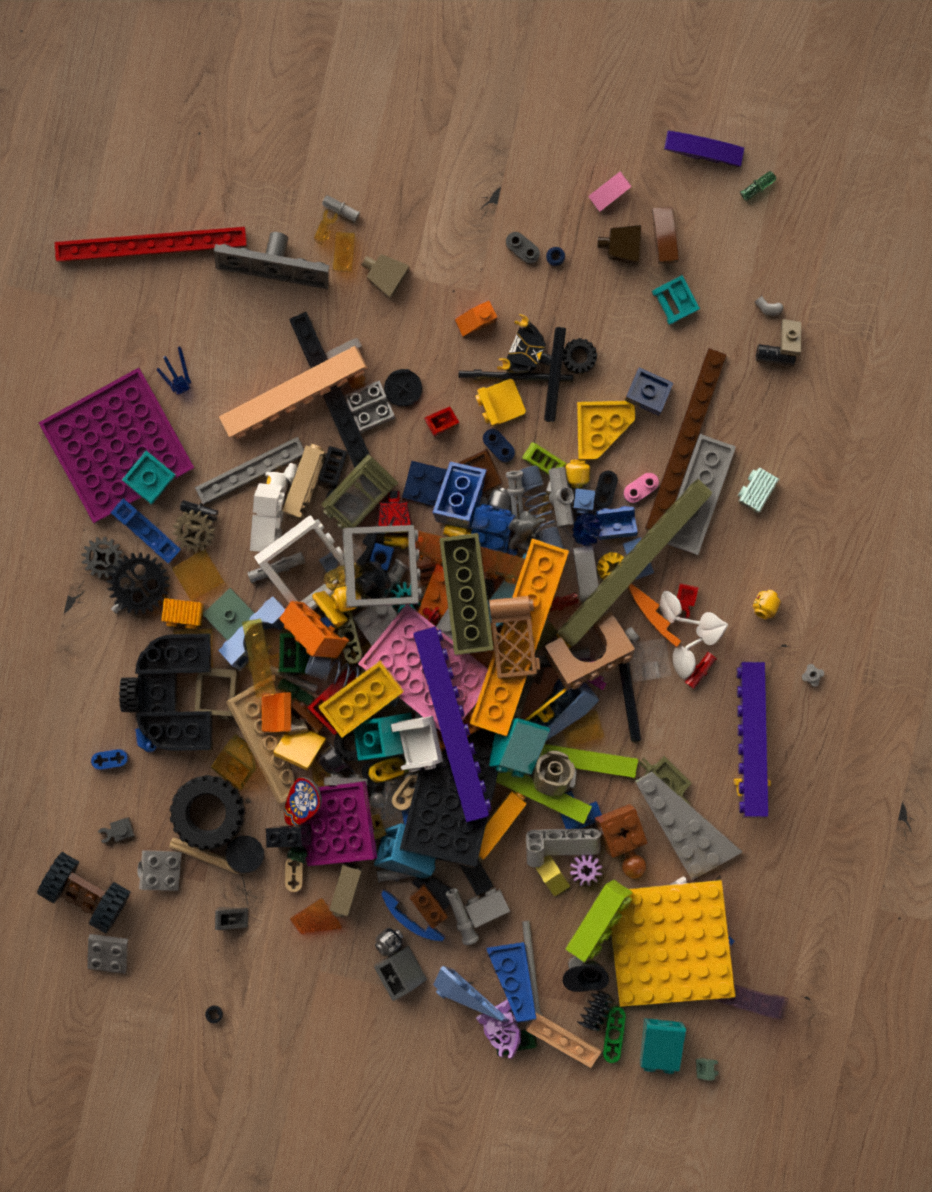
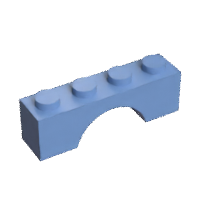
M272 596L229 640L224 642L218 651L234 668L240 671L253 658L252 644L256 636L266 629L274 628L281 630L284 627L279 618L286 608Z

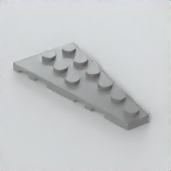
M653 772L635 781L692 880L742 853L741 849L735 846Z

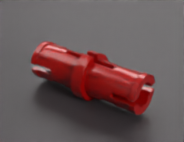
M706 652L700 663L695 665L694 672L685 683L692 689H695L703 676H707V671L717 658L711 653Z

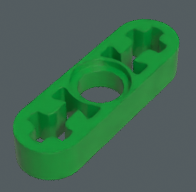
M620 1006L611 1007L607 1016L603 1057L609 1063L617 1062L621 1056L626 1014ZM616 1010L622 1015V1017H618L617 1024H621V1027L610 1025V1023L614 1024L615 1019L611 1015ZM612 1029L620 1032V1036L615 1040L609 1038V1032ZM607 1042L612 1044L619 1043L618 1046L614 1045V1052L617 1055H613V1058H609V1055L606 1054L611 1050V1044L607 1045Z

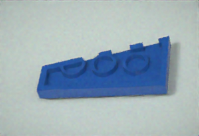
M524 942L486 948L517 1023L536 1020Z

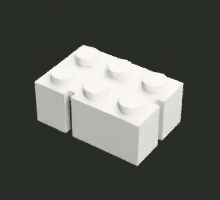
M261 483L258 485L253 503V512L257 514L252 516L250 551L261 552L282 536L280 525L283 521V511L281 510L285 500L282 486Z

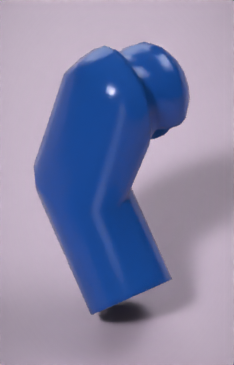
M136 728L137 745L146 752L151 753L155 751L157 747L142 734L140 728Z

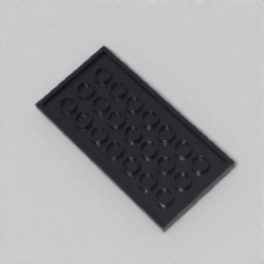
M481 728L468 736L467 739L468 743L473 742L476 754H473L472 757L474 762L478 761L481 773H478L479 781H484L486 792H483L484 799H489L491 806L498 776L496 768L489 766L495 732ZM445 749L441 751L443 762L437 763L436 768L425 770L424 767H420L421 770L418 773L400 851L476 868L488 816L466 822Z

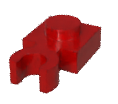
M680 583L676 598L681 603L682 610L686 611V618L688 619L690 616V609L688 607L695 606L699 587Z

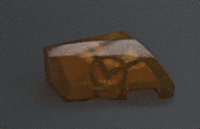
M323 897L290 918L301 934L336 930L343 927L338 918L332 915L333 912L329 911L330 908Z

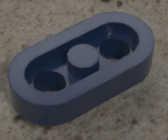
M488 429L484 433L483 443L499 461L509 462L513 459L515 455L514 447L498 430ZM495 435L496 440L493 442L490 441L489 436ZM503 449H507L509 451V454L507 456H504L502 454Z

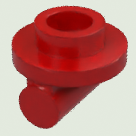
M438 606L434 610L432 608L423 609V614L429 616L427 620L430 623L437 622L441 616Z

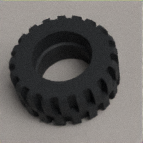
M199 776L186 782L178 789L170 806V822L173 823L174 832L178 833L179 839L182 842L185 841L188 843V846L192 848L197 847L199 850H213L226 845L239 833L245 820L244 799L240 796V791L230 781L224 780L219 776ZM204 794L218 797L225 806V819L214 830L207 831L198 828L190 817L191 804L197 797Z

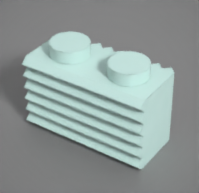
M758 468L756 471L752 470L748 477L749 484L747 487L743 486L738 494L740 497L738 502L757 513L761 511L779 481L777 477L762 468Z

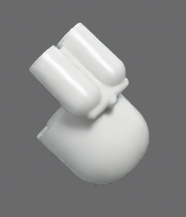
M290 463L284 473L266 472L267 484L282 486V493H286L288 482L291 485L298 469L297 465Z

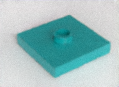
M145 451L122 481L152 505L177 475L148 451Z

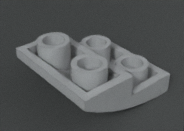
M380 381L344 395L360 433L395 419Z

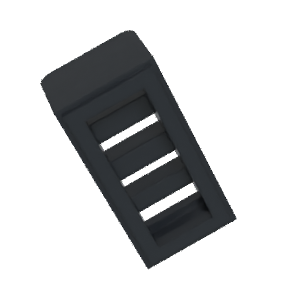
M329 446L318 479V485L330 489L337 488L347 451ZM331 454H333V455H336V456H340V457H342V458H341V460H340V459H336V458H333V457H330V456H331ZM328 462L339 464V467L328 464ZM326 469L331 470V471H334V472H337V473H336V474H333V473H330V472H326Z

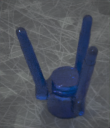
M179 346L178 352L185 378L182 375L177 376L166 356L163 359L174 378L172 382L160 368H157V372L171 387L172 391H176L177 395L191 389L189 384L192 383L188 375L182 349Z

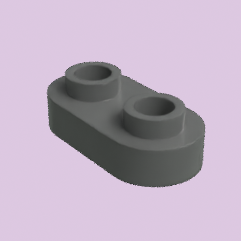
M512 232L507 236L506 246L526 264H534L538 261L540 256L538 247L519 232ZM514 238H517L519 240V243L513 244L512 240ZM527 251H533L534 255L528 256Z

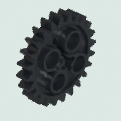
M141 552L138 553L137 557L134 553H131L130 559L124 555L123 562L117 559L119 566H111L115 571L114 573L108 572L112 579L106 580V582L112 584L107 590L113 591L109 597H116L114 604L121 603L119 608L121 610L127 607V613L134 609L135 615L138 614L139 610H141L142 614H145L146 608L152 612L153 605L159 608L158 600L164 601L162 594H168L164 588L170 587L169 584L165 583V580H168L169 577L163 576L167 569H160L163 563L155 564L156 557L149 560L150 554H146L143 558ZM141 564L144 571L141 575H136L134 569L137 565ZM127 570L132 573L135 579L142 580L140 584L148 591L149 597L145 595L140 587H134L136 582L126 573ZM123 577L129 579V585L126 588H122L120 585V580ZM154 579L156 587L150 590L147 587V583L149 580ZM135 592H140L142 595L139 602L133 601L132 597Z

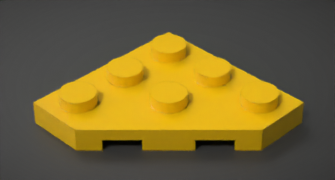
M627 401L577 402L578 460L598 459L635 421V405Z

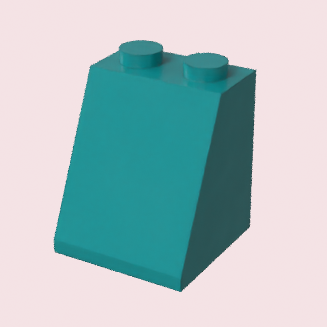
M405 713L365 720L353 729L358 760L403 754L404 750L400 732H392L391 724L411 720L412 714Z
M519 718L512 719L507 736L495 732L489 766L496 768V771L500 773L510 772L513 777L523 778V775H531L548 737L550 728Z
M644 1018L639 1063L640 1067L644 1068V1071L655 1072V1069H659L668 1074L680 1071L686 1027L683 1022Z

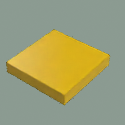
M308 730V733L289 735L286 732L274 750V756L308 771L325 744L326 738Z

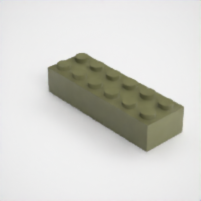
M479 534L439 538L454 654L457 656L494 651Z

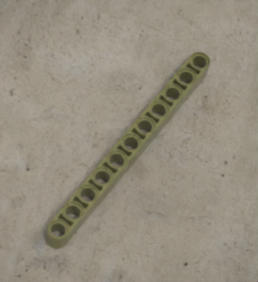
M700 479L695 480L565 622L557 634L571 647L574 646L711 496L712 491Z

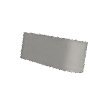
M592 545L573 548L581 603H584L598 587Z

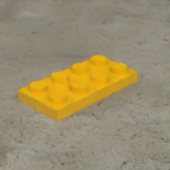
M380 660L322 703L319 709L339 735L344 737L402 694L404 690Z

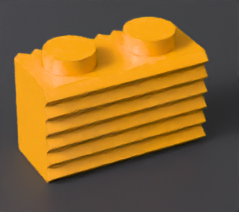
M164 598L161 621H165L166 626L177 627V624L181 623L185 624V628L196 629L197 625H202L204 603Z

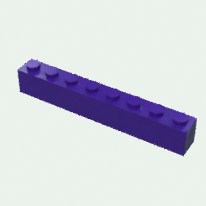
M741 662L736 669V678L740 679V686H737V698H740V705L737 706V717H740L741 724L737 726V734L741 736V744H738V755H741V763H738V774L742 775V782H739L738 785L739 794H742V802H739V813H742V818H767L765 662Z

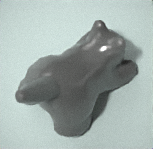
M523 511L519 519H513L509 524V530L515 532L510 540L509 548L514 550L518 546L521 550L528 551L532 534L538 526L546 522V519L539 518L536 520V517L529 511Z

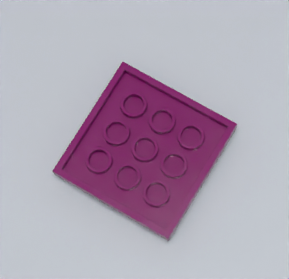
M366 781L318 787L322 798L321 808L312 818L301 823V825H310L311 844L304 846L307 866L376 859L377 852Z

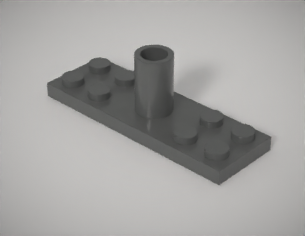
M270 233L266 253L250 251L247 248H233L226 244H215L214 257L216 269L328 289L330 283L329 265L323 262H309L302 258L284 257L289 238L283 233Z

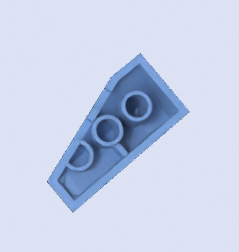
M560 679L556 681L553 687L555 689L549 699L546 698L544 704L565 688ZM583 682L579 688L565 691L549 704L554 712V717L548 722H543L536 715L532 723L550 728L547 741L587 714L599 699L592 689Z
M446 966L440 968L433 985L437 988L436 993L443 999L447 997L503 1022L509 1020L454 969Z

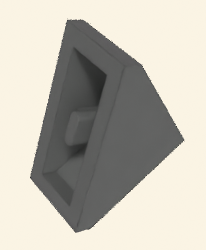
M218 907L215 910V930L248 927V908Z

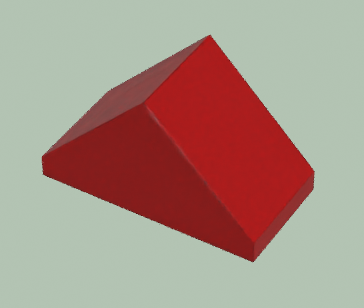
M450 406L424 418L433 437L460 423Z

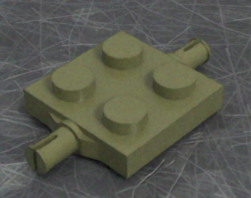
M665 756L653 765L645 758L641 759L642 761L639 764L646 770L645 775L653 772L677 795L683 798L685 802L689 805L691 804L683 797V794L692 783Z

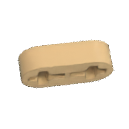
M291 855L285 864V886L290 892H297L303 885V860L299 855ZM294 858L296 862H300V865L296 867V872H293V866L289 865V862H292ZM293 875H296V881L299 882L296 888H292V885L289 884V881L293 879Z

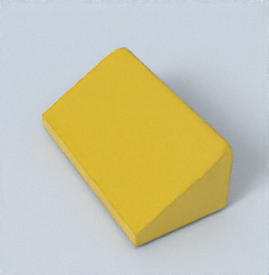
M325 591L312 594L314 602L336 628L347 622L348 618L343 612L334 608L331 597Z

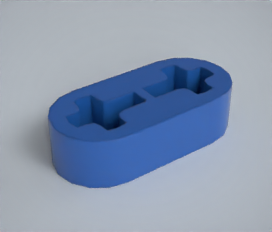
M123 749L98 752L92 756L91 764L96 769L120 767L128 762L129 756ZM118 752H120V755H124L121 763L118 760L112 761L111 757L117 756ZM99 755H101V758H108V761L103 762L102 766L96 763Z

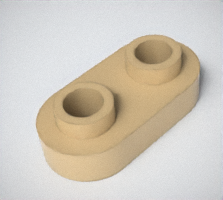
M408 776L392 797V805L395 809L402 811L411 805L414 789L409 787V783L414 782L416 784L418 776ZM398 798H404L405 803L399 804Z

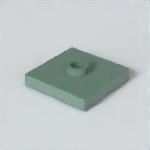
M229 588L202 615L226 640H229L250 619L254 612Z

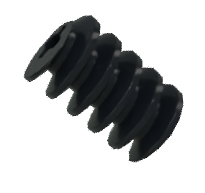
M596 990L597 994L591 993L594 1001H587L591 1007H584L583 1009L587 1012V1015L580 1014L584 1021H577V1023L592 1031H600L601 1028L598 1024H604V1020L601 1017H607L608 1014L605 1010H611V1006L608 1003L615 1002L611 995L603 990Z

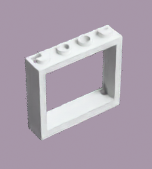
M310 515L254 557L289 603L291 601H298L268 561L311 529H314L344 570L300 601L313 610L318 605L314 602L312 594L325 591L331 597L336 588L346 585L343 551L339 546L337 548L333 546L334 539L329 533L325 535L322 531L324 529L319 519L314 520Z

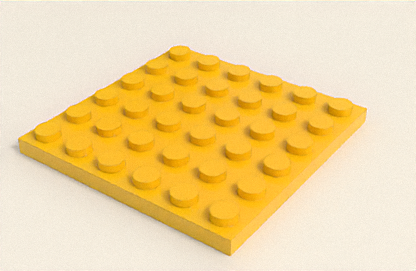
M722 880L630 888L629 890L633 892L630 896L632 901L627 909L625 908L621 911L622 917L617 925L615 924L611 928L620 1007L735 997Z

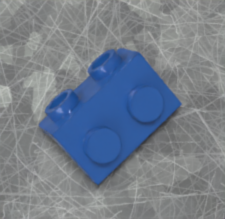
M623 506L617 509L605 508L596 511L599 540L637 536L634 507Z

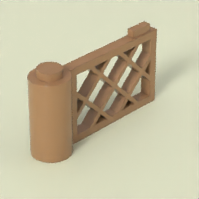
M529 596L489 600L498 678L537 674L536 670H540L539 658H535L530 611H534L533 599L529 600ZM520 620H527L528 628L522 634L514 626ZM504 622L510 627L504 636L497 632L496 623ZM511 629L521 635L515 644H512L505 638ZM527 632L529 634V639L526 636H524ZM522 638L530 643V648L526 653H523L516 647ZM503 640L512 646L506 655L501 653L498 648ZM514 648L523 655L517 664L507 657ZM529 651L531 653V658L527 656ZM526 657L532 662V670L524 671L518 665ZM505 659L514 665L510 672L501 673L500 665Z

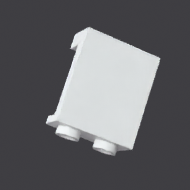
M433 716L391 724L392 732L399 731L406 759V764L401 766V770L409 769V772L421 770L420 767L428 770L436 768L437 763L443 762Z

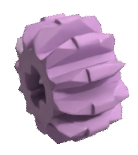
M581 855L582 860L580 861L578 857H575L574 859L578 864H570L572 868L576 869L570 871L571 875H576L573 879L574 882L581 878L580 886H583L585 881H587L588 886H591V879L597 883L598 880L595 878V875L602 876V873L596 871L602 869V865H596L599 859L596 858L592 861L593 855H589L588 859H586L585 855ZM587 865L588 868H591V871H588L589 874L585 875L584 872H581V869H584L583 866Z

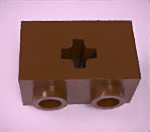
M426 884L409 896V899L432 929L448 918L447 912Z

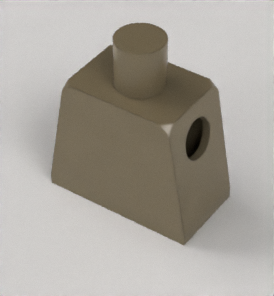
M382 254L378 257L377 261L366 256L361 265L370 271L367 275V280L390 300L410 270L409 265Z

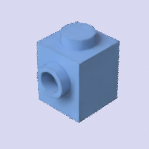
M575 489L573 509H576L577 513L588 514V511L592 512L595 491Z

